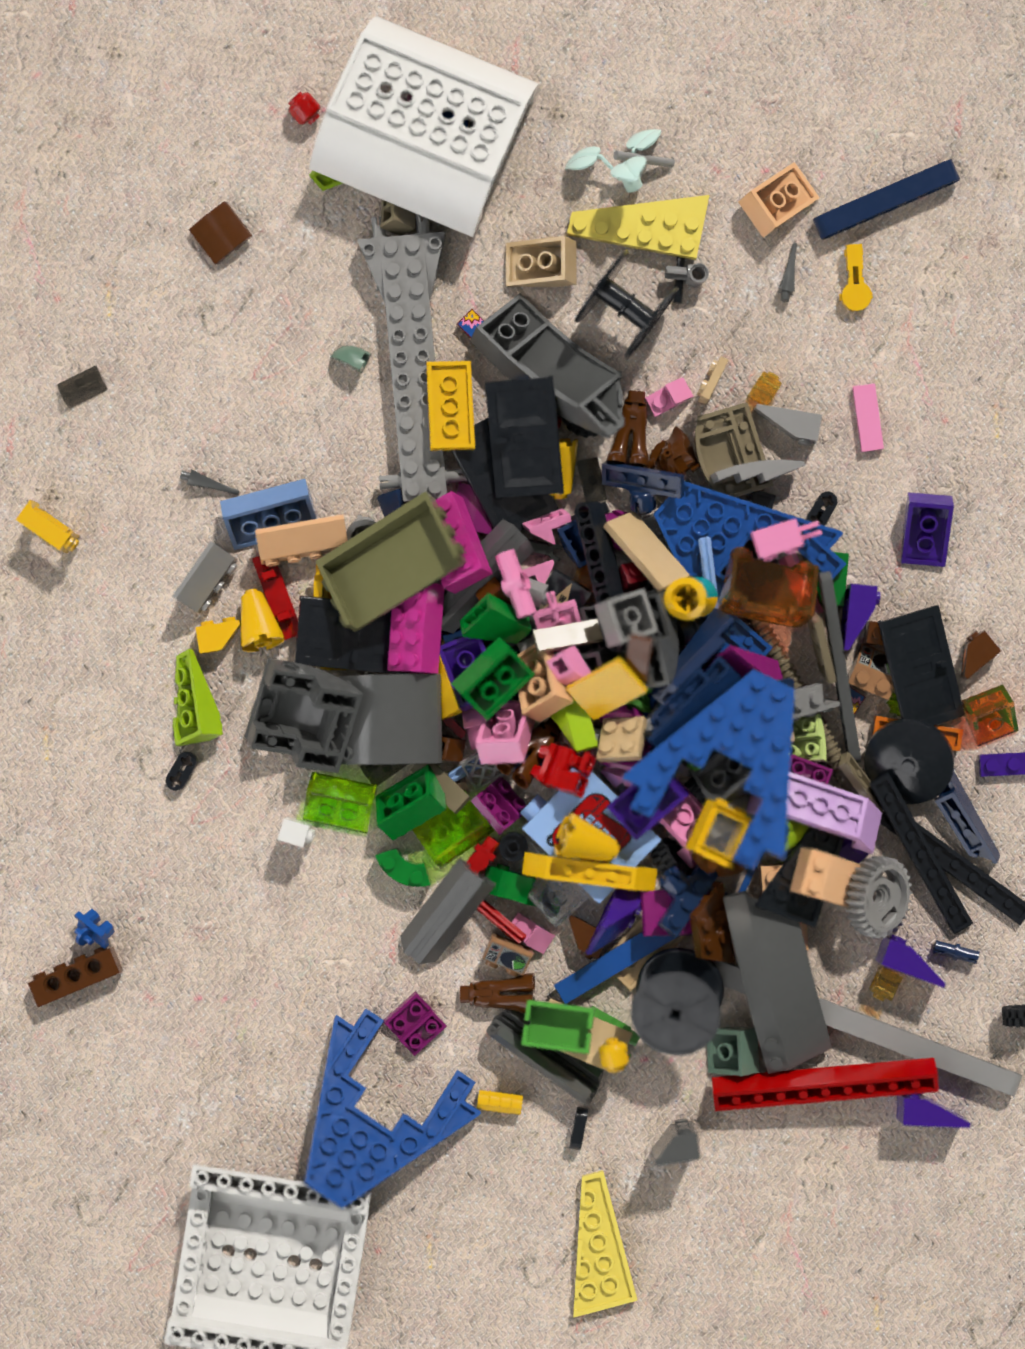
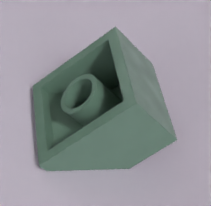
M718 1028L716 1035L707 1045L708 1073L737 1076L759 1073L758 1037L755 1028Z

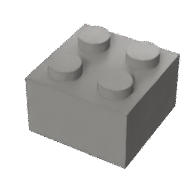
M644 588L594 605L608 648L628 642L631 633L646 636L658 631Z

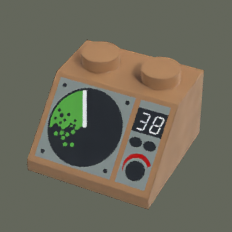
M861 643L848 673L849 686L880 699L889 700L894 687L886 654L883 651Z
M493 932L482 959L486 960L485 964L497 969L499 965L506 968V973L518 977L519 974L524 976L534 950L523 944H516L513 940Z

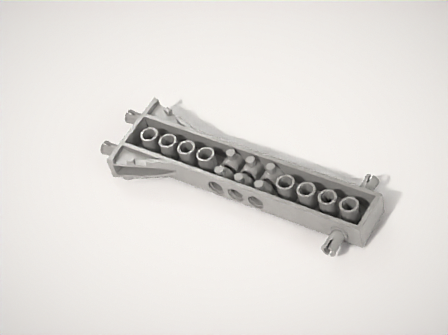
M415 214L417 233L388 237L386 236V230L380 228L382 216H379V226L377 218L372 217L373 237L358 239L357 241L386 307L400 461L399 474L379 475V481L386 482L379 483L380 490L400 487L404 504L425 491L436 500L447 494V485L449 483L468 482L461 469L447 470L445 468L444 451H430L426 362H435L430 303L446 233L430 232L429 219L423 217V222H421V215Z

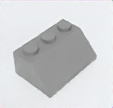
M210 541L173 594V597L197 613H201L202 610L205 612L212 603V600H210L215 592L218 594L225 584L223 580L226 575H231L236 569L237 564L235 562L237 558Z

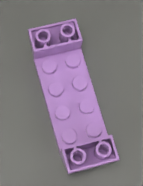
M790 772L788 819L851 839V848L873 854L882 812L868 798ZM750 793L746 809L747 813L756 815L763 799Z

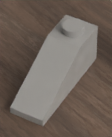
M762 404L755 405L754 411L793 440H798V444L811 446L812 443L818 441L822 415Z

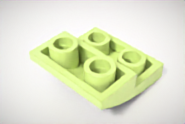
M821 715L798 717L799 720L793 722L795 742L791 743V754L814 763L827 761L826 739Z

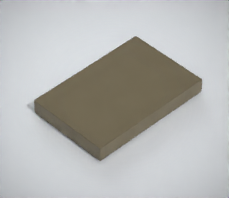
M814 608L807 609L805 614L818 669L827 683H835L837 681L823 621Z

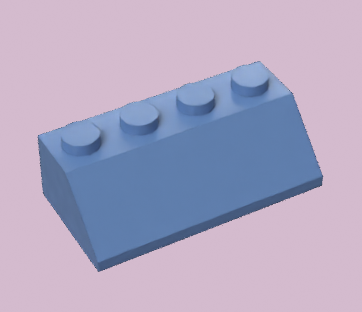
M306 479L220 501L222 517L234 550L258 544L255 533L257 529L317 519Z

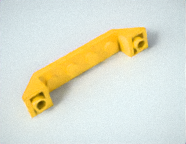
M525 852L522 874L550 880L629 890L655 891L657 868L632 867Z

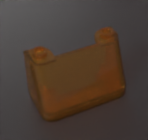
M737 547L731 551L718 604L720 611L729 615L791 628L801 627L814 617L819 566L813 565L809 561H799L798 564L789 567L752 559V552L745 547Z

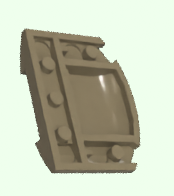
M748 402L697 417L694 435L696 456L706 481L714 491L733 497H740L774 486L772 480L759 484L757 476L736 484L734 476H731L713 484L710 476L717 471L736 465L766 460Z

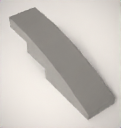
M796 460L756 461L723 469L710 476L713 484L731 476H734L736 484L757 476L759 484L797 470L805 466L804 461Z

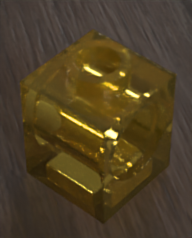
M763 371L748 397L758 404L768 405L782 384L778 381L780 378L770 371L768 373Z
M880 965L868 989L874 992L872 995L874 998L883 1002L885 999L892 1001L903 977Z

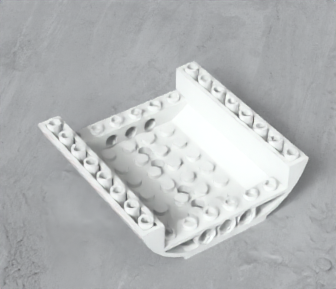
M375 16L361 33L326 108V113L313 148L309 169L473 237L481 220L485 202L529 104L532 105L540 84ZM388 85L392 88V91L385 94L380 91V87ZM403 94H410L413 99L410 102H403L400 97ZM451 111L454 117L447 120L442 117V113ZM472 120L475 126L473 128H466L462 124L463 121Z
M193 1164L189 1185L192 1190L172 1315L167 1323L164 1344L195 1349H347L367 1229L371 1192L364 1193L341 1209L301 1181ZM225 1245H232L234 1247L235 1253L232 1256L224 1254L223 1247ZM253 1248L257 1253V1257L248 1259L245 1256V1250ZM291 1255H297L300 1258L301 1262L298 1266L289 1264L288 1258ZM314 1258L322 1262V1267L318 1270L310 1266V1261Z

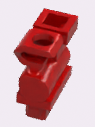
M551 743L550 746L542 745L539 749L538 757L543 759L544 762L542 767L534 765L530 775L545 787L583 798L589 783V779L586 777H590L597 758L588 752H585L583 758L577 755L576 751ZM572 767H575L581 773L575 771L571 772ZM579 782H581L580 788L576 790Z
M488 836L482 845L478 843L474 849L476 851L467 860L472 872L479 873L488 866L489 860H494L496 855L493 852L499 845V842Z

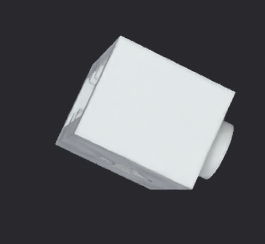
M286 817L283 819L277 840L305 847L307 843H312L315 830L312 829L313 824Z

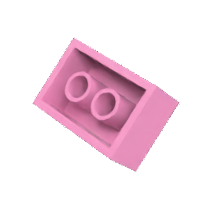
M520 700L507 701L488 721L483 717L476 739V747L481 764L519 763L525 761L535 720L522 715Z

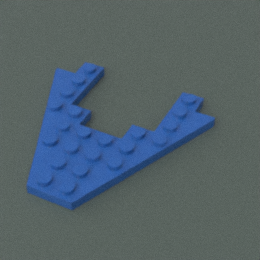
M684 481V496L682 498L668 497L653 515L673 556L690 574L689 577L691 578L703 577L698 540L703 537L711 538L719 610L735 620L734 626L721 637L725 641V646L720 653L731 645L766 656L773 647L723 605L737 586L727 579L721 571L749 539L752 541L751 532L796 519L798 527L813 522ZM821 524L800 531L801 536L818 530L822 531L821 535L803 540L804 545L799 546L800 551L798 552L821 572L830 571L833 580L846 565L840 557L830 550L843 535V532Z
M752 670L623 775V780L640 788L631 805V809L652 818L682 759L703 769L711 752L714 750L753 769L743 790L763 799L733 860L754 870L764 850L784 859L795 689L761 672Z
M368 1009L363 1011L354 1026L338 1015L333 1020L304 1180L305 1185L341 1209L481 1114V1111L464 1101L476 1082L459 1070L455 1072L422 1125L403 1113L392 1131H390L357 1109L355 1105L366 1090V1087L348 1075L384 1021Z

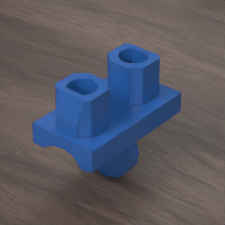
M91 909L84 915L78 911L74 915L78 920V928L74 931L77 935L76 943L83 946L87 943L92 945L95 941L103 949L109 946L108 938L115 932L113 925L105 921L98 927L96 924L101 919L95 910Z

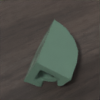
M349 345L338 348L331 357L362 373L371 353L360 347Z

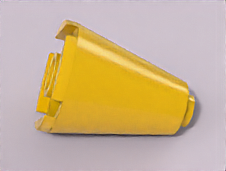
M570 438L559 439L564 494H549L554 496V499H565L567 494L572 493L578 439H574L572 443Z
M257 589L246 590L245 594L241 596L240 645L242 650L245 652H259L261 647H266V650L281 645L284 642V635L263 592Z
M569 813V816L564 817L556 836L560 838L559 845L555 844L554 846L556 856L611 861L617 857L620 847L617 845L616 839L573 813Z

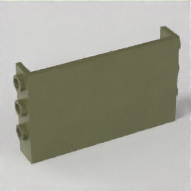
M426 491L315 561L324 579L322 584L332 596L330 599L331 603L341 615L339 620L345 628L357 632L467 563L463 556L465 554L464 548L454 538L456 536L455 530L445 520L447 514L441 506H438L435 498Z

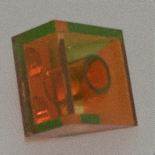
M1003 684L962 700L966 720L978 747L1019 731L1014 701Z

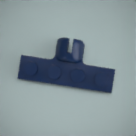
M607 461L602 463V485L627 489L630 493V508L634 513H638L637 507L640 514H648L655 510L656 494L675 498H682L684 496L683 474Z
M697 865L691 875L688 876L679 867L674 866L663 874L665 879L661 877L659 885L671 896L672 902L657 924L671 937H678L690 919V914L699 906L701 899L708 893L712 884L718 878L716 871L708 874Z

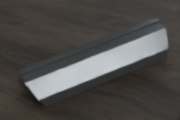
M502 519L480 542L493 574L456 594L444 589L441 630L450 633L457 631L461 627L460 620L479 602L474 593L494 576L501 583L503 577L495 556L514 549L521 565L534 552L529 540L513 524Z
M462 858L456 861L401 934L403 952L414 958V961L419 964L433 963L439 959L496 885L486 876L481 878L478 876V873L472 872L469 868L470 864Z
M505 1009L494 1017L486 1030L490 1037L585 1106L590 1105L599 1088L603 1069L558 1050L522 1045L524 1025H530L531 1020L526 1021L525 1014Z

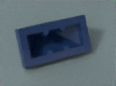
M575 519L558 529L557 532L565 553L578 568H581L587 563Z

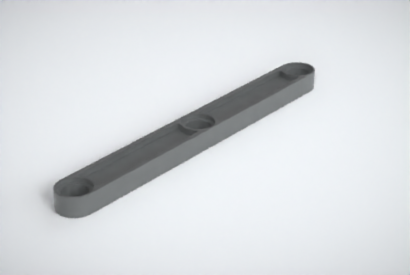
M826 571L818 573L830 655L837 681L835 682L837 698L841 702L839 711L846 752H849L855 761L859 763L861 762V754L831 572Z

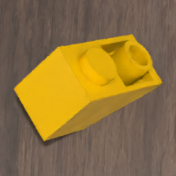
M228 617L222 619L223 623L214 624L213 620L200 622L201 626L195 627L199 653L206 654L225 650L240 629L241 620H236L235 617Z

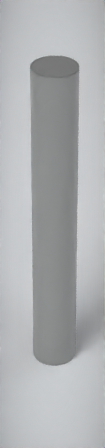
M623 151L614 152L615 160L627 161L635 156H643L646 158V164L671 168L675 164L674 159Z

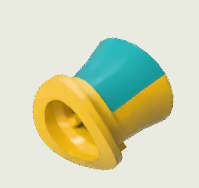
M703 577L679 578L673 581L664 593L666 609L671 615L681 620H693L708 615L716 607L718 600L715 586Z

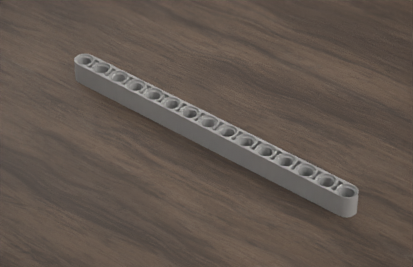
M713 960L722 976L724 986L746 994L739 967L728 962ZM819 997L827 1026L914 1059L934 1057L937 1068L1015 1097L1023 1075Z

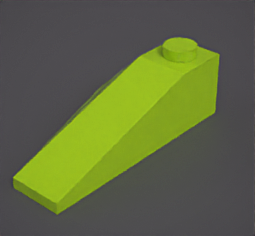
M188 649L176 655L175 683L178 685V695L174 697V704H177V718L173 717L176 746L211 741L223 735L219 710L193 649Z
M574 699L571 704L551 715L552 720L559 726L576 753L598 748L591 717Z

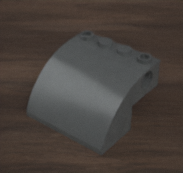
M657 589L645 591L658 628L657 632L645 636L653 638V654L650 659L649 678L647 682L642 681L647 688L670 685L674 680L678 664L679 639L677 620L665 607L664 593L666 590L659 592ZM596 601L589 602V604L580 608L582 621L598 620L603 637L602 642L588 644L589 650L581 654L591 672L618 657L626 664L627 650L612 652L608 649L594 606Z
M268 658L244 737L247 739L251 749L290 754L296 767L339 773L363 694L347 681L323 670L296 662Z
M441 674L339 676V678L347 681L363 694L341 764L442 763Z

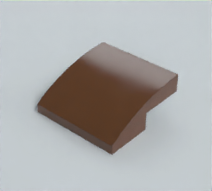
M226 201L211 210L189 229L214 264L222 262L231 252L238 250L253 236Z

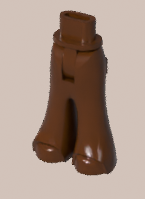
M628 391L627 399L624 400L622 407L624 426L616 434L614 443L607 456V462L626 465L630 432L633 431L629 465L637 467L649 466L646 448L647 402H645V392Z
M552 718L546 723L542 722L540 726L533 729L527 754L532 753L512 774L514 782L522 788L528 789L533 781V777L530 775L532 767L534 765L539 766L543 759L538 757L540 747L542 745L550 746L551 743L555 744L560 737L561 729ZM497 763L495 765L501 773L509 776L518 763Z
M527 973L524 976L520 975L509 979L475 982L474 985L473 982H470V985L460 986V1003H470V1006L482 1008L509 1009L525 1014L527 1000H535L533 994H500L504 992L535 993V973Z

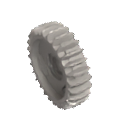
M872 856L871 858H866L865 862H861L860 868H855L856 875H851L853 880L851 883H848L850 889L849 892H846L848 899L845 902L848 903V907L845 910L850 912L847 916L851 920L850 925L854 926L855 931L864 936L872 938L891 936L893 932L898 931V926L903 925L902 919L907 918L905 913L910 910L908 904L912 901L909 900V897L913 894L909 889L912 884L908 882L911 877L907 875L908 870L903 868L904 865L898 860L886 856ZM883 871L887 874L888 879L882 876ZM876 891V892H877L876 899H875V901H873V895H874V892Z

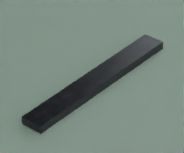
M886 772L869 782L871 790L952 933L955 935L972 925L971 918L890 774Z
M883 811L880 824L897 836ZM918 824L944 871L1018 925L1022 924L1025 920V901Z

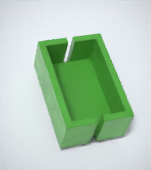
M527 1000L525 1020H531L530 1025H524L522 1045L589 1054L592 1033H589L588 1029H593L595 1008Z

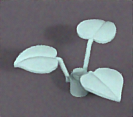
M651 129L636 133L627 141L626 146L628 149H632L631 153H636L638 150H646L657 141L662 131L661 129ZM592 146L575 153L565 166L566 170H582L590 167L597 159H600L611 170V176L618 179V181L622 180L626 191L631 193L642 187L640 175L647 161L643 156H635L613 167L602 154H599L601 149Z

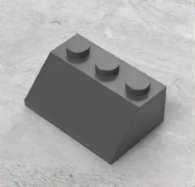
M678 1119L675 1120V1124L668 1126L652 1148V1155L656 1166L701 1159L697 1131L692 1121Z

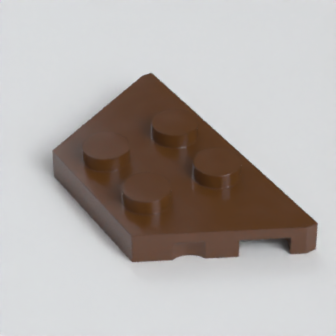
M715 881L712 884L714 889L711 894L704 895L699 906L690 914L695 957L733 963L731 934L723 896H725L723 882Z

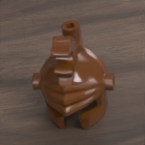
M677 426L673 428L671 437L667 441L662 440L659 444H656L655 448L651 451V460H649L648 466L649 469L655 468V470L683 474L684 480L689 469L694 473L701 467L695 457L688 437Z

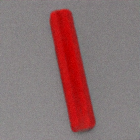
M486 900L477 908L478 912L516 944H521L525 940L526 934Z

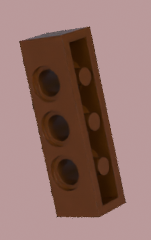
M114 947L108 949L97 948L93 950L95 954L87 957L86 954L74 958L73 964L66 966L64 962L53 967L54 972L46 975L45 971L32 976L33 981L29 982L28 985L37 1007L46 1005L121 973L123 968ZM91 961L99 962V972H94L91 969ZM72 969L80 973L79 980L76 981L70 977ZM51 978H56L59 981L58 989H53L50 986Z

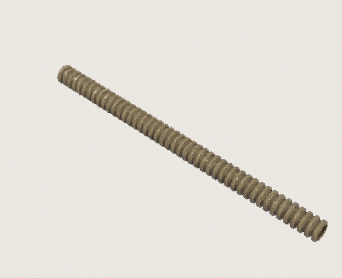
M731 560L721 572L737 586L732 596L736 597V603L739 602V609H742V614L746 615V621L749 620V626L753 627V631L773 647L766 657L778 660L783 679H794V689L804 687V682L800 681V675L797 676L796 674L798 671L793 669L794 664L789 662L791 660L790 657L787 658V652L783 651L784 646H780V639L777 640V634L773 633V627L770 628V622L766 621L767 616L762 614L764 612L763 609L760 610V604L756 603L757 598H753V591H749L750 586L746 585V579L743 580V574L739 573L740 568L735 566L737 564L736 561L733 562ZM823 722L827 765H830V769H833V776L838 778L837 783L841 784V789L860 795L839 768L842 755L840 751L842 749L837 747L838 742H834V735L831 736V730H828L827 723L824 724Z

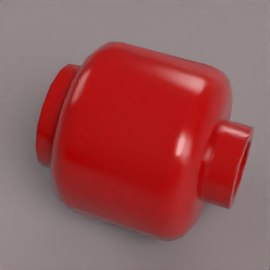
M300 91L288 102L290 105L288 112L300 125H304L307 122L311 125L320 117L317 113L320 110V104L309 92L302 93Z

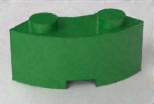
M398 847L375 855L380 867L393 880L413 887L431 885L426 863H416L407 860L402 856Z
M497 863L496 867L487 866L485 876L496 884L489 894L539 907L537 904L545 886H547V881L542 880L545 885L537 903H535L530 895L538 877L510 871V866Z

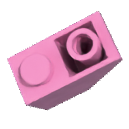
M575 645L546 661L557 681L565 686L591 673Z

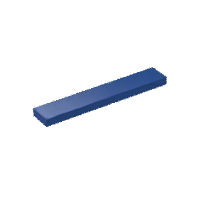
M642 931L555 983L554 987L563 1002L567 1004L675 938L671 936H643Z

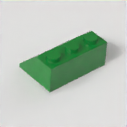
M498 637L451 684L488 721L535 673Z
M429 765L424 766L376 795L377 826L393 841L446 810L445 793Z

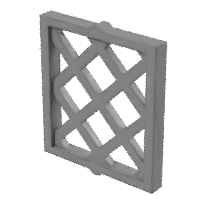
M478 752L459 762L476 792L505 775L501 772L495 775L496 771H499L496 765L492 767L487 766L488 764H477L479 760ZM466 765L473 766L471 773H468L465 769ZM476 767L483 768L481 775L474 774ZM486 769L493 770L491 777L484 775ZM472 777L479 778L478 784H474Z

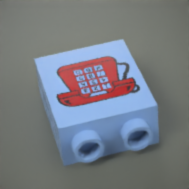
M572 767L571 772L575 771L581 773L575 767ZM591 772L589 778L586 777L589 779V783L583 798L557 790L546 802L537 794L520 812L528 820L522 826V829L547 854L553 857H559L554 853L555 844L559 845L560 838L556 836L564 817L569 816V813L579 816L616 839L617 845L620 847L617 857L611 861L569 859L636 867L661 841L651 829L637 841L631 836L607 808L617 796L593 772ZM579 782L576 790L580 788L581 782ZM578 883L598 904L614 889V887Z

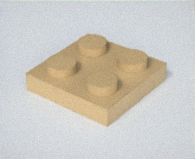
M720 356L718 361L713 360L706 374L710 378L708 381L703 380L697 392V395L700 396L698 402L704 405L707 404L729 361L728 359Z
M644 716L603 719L597 753L598 761L641 760L647 719Z

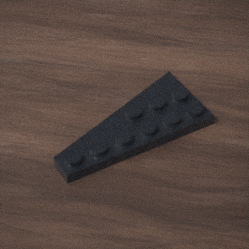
M810 826L753 906L816 928L824 901L790 891L801 848H808L839 857L845 837Z

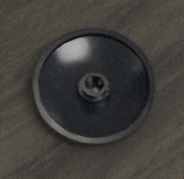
M899 719L885 724L873 734L865 751L864 766L870 781L888 772L905 803L919 804L935 798L947 787L953 774L954 753L946 736L935 726L917 719Z

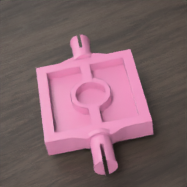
M554 591L550 592L551 596L549 592L546 593L549 606L537 610L533 614L536 629L581 622L576 601L573 599L557 603ZM568 648L554 650L553 652H562Z

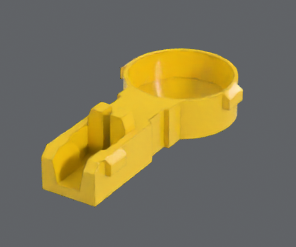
M862 244L845 245L844 250L846 271H848L847 285L839 294V301L850 311H860L870 304L873 297L869 286L864 283V277H862Z

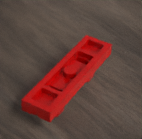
M260 556L252 558L267 602L284 635V641L296 637L298 618L279 566L267 567L266 564L261 565Z

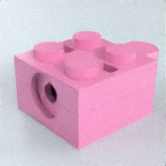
M796 519L751 532L750 535L757 558H763L764 561L778 558L777 553L782 551L785 552V555L800 551L799 546L804 545L803 540L822 534V531L818 530L801 536L800 531L819 526V521L798 527Z

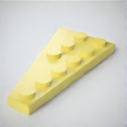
M710 195L571 212L567 236L696 260Z
M603 1170L582 1175L573 1318L638 1301Z

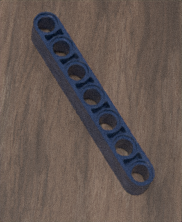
M949 159L815 217L813 221L821 240H824L958 182L960 177L952 159Z

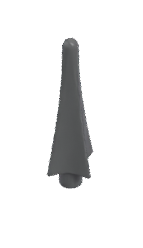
M795 242L792 244L788 264L778 293H781L780 300L783 302H789L790 295L793 296V292H795V258L797 243Z
M192 469L190 473L183 470L181 472L180 479L188 481L187 485L239 494V490L214 481Z

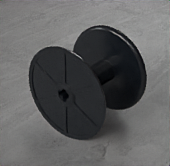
M627 249L616 259L598 282L574 320L576 323L581 322L596 303L602 300L618 312V317H625L641 329L624 355L625 360H628L643 342L679 290L678 287L673 288L655 311H653L636 299L635 293L630 294L616 284L613 280L629 256Z
M687 948L666 949L647 960L638 975L637 992L631 1005V1019L636 1033L645 1044L663 1054L682 1056L701 1050L711 1042L720 1025V1006L724 997V984L718 968L711 960L695 957V951Z

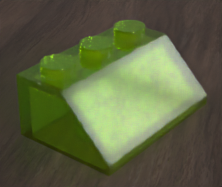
M312 772L306 791L303 820L367 834L377 785Z
M472 798L457 814L446 805V810L412 829L433 862L440 869L494 832L490 823L471 802Z

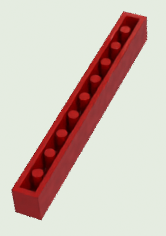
M934 1057L787 1070L770 1074L765 1072L745 1076L712 1077L715 1112L939 1092L938 1072Z

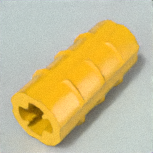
M479 1090L477 1109L487 1112L521 1115L523 1095Z

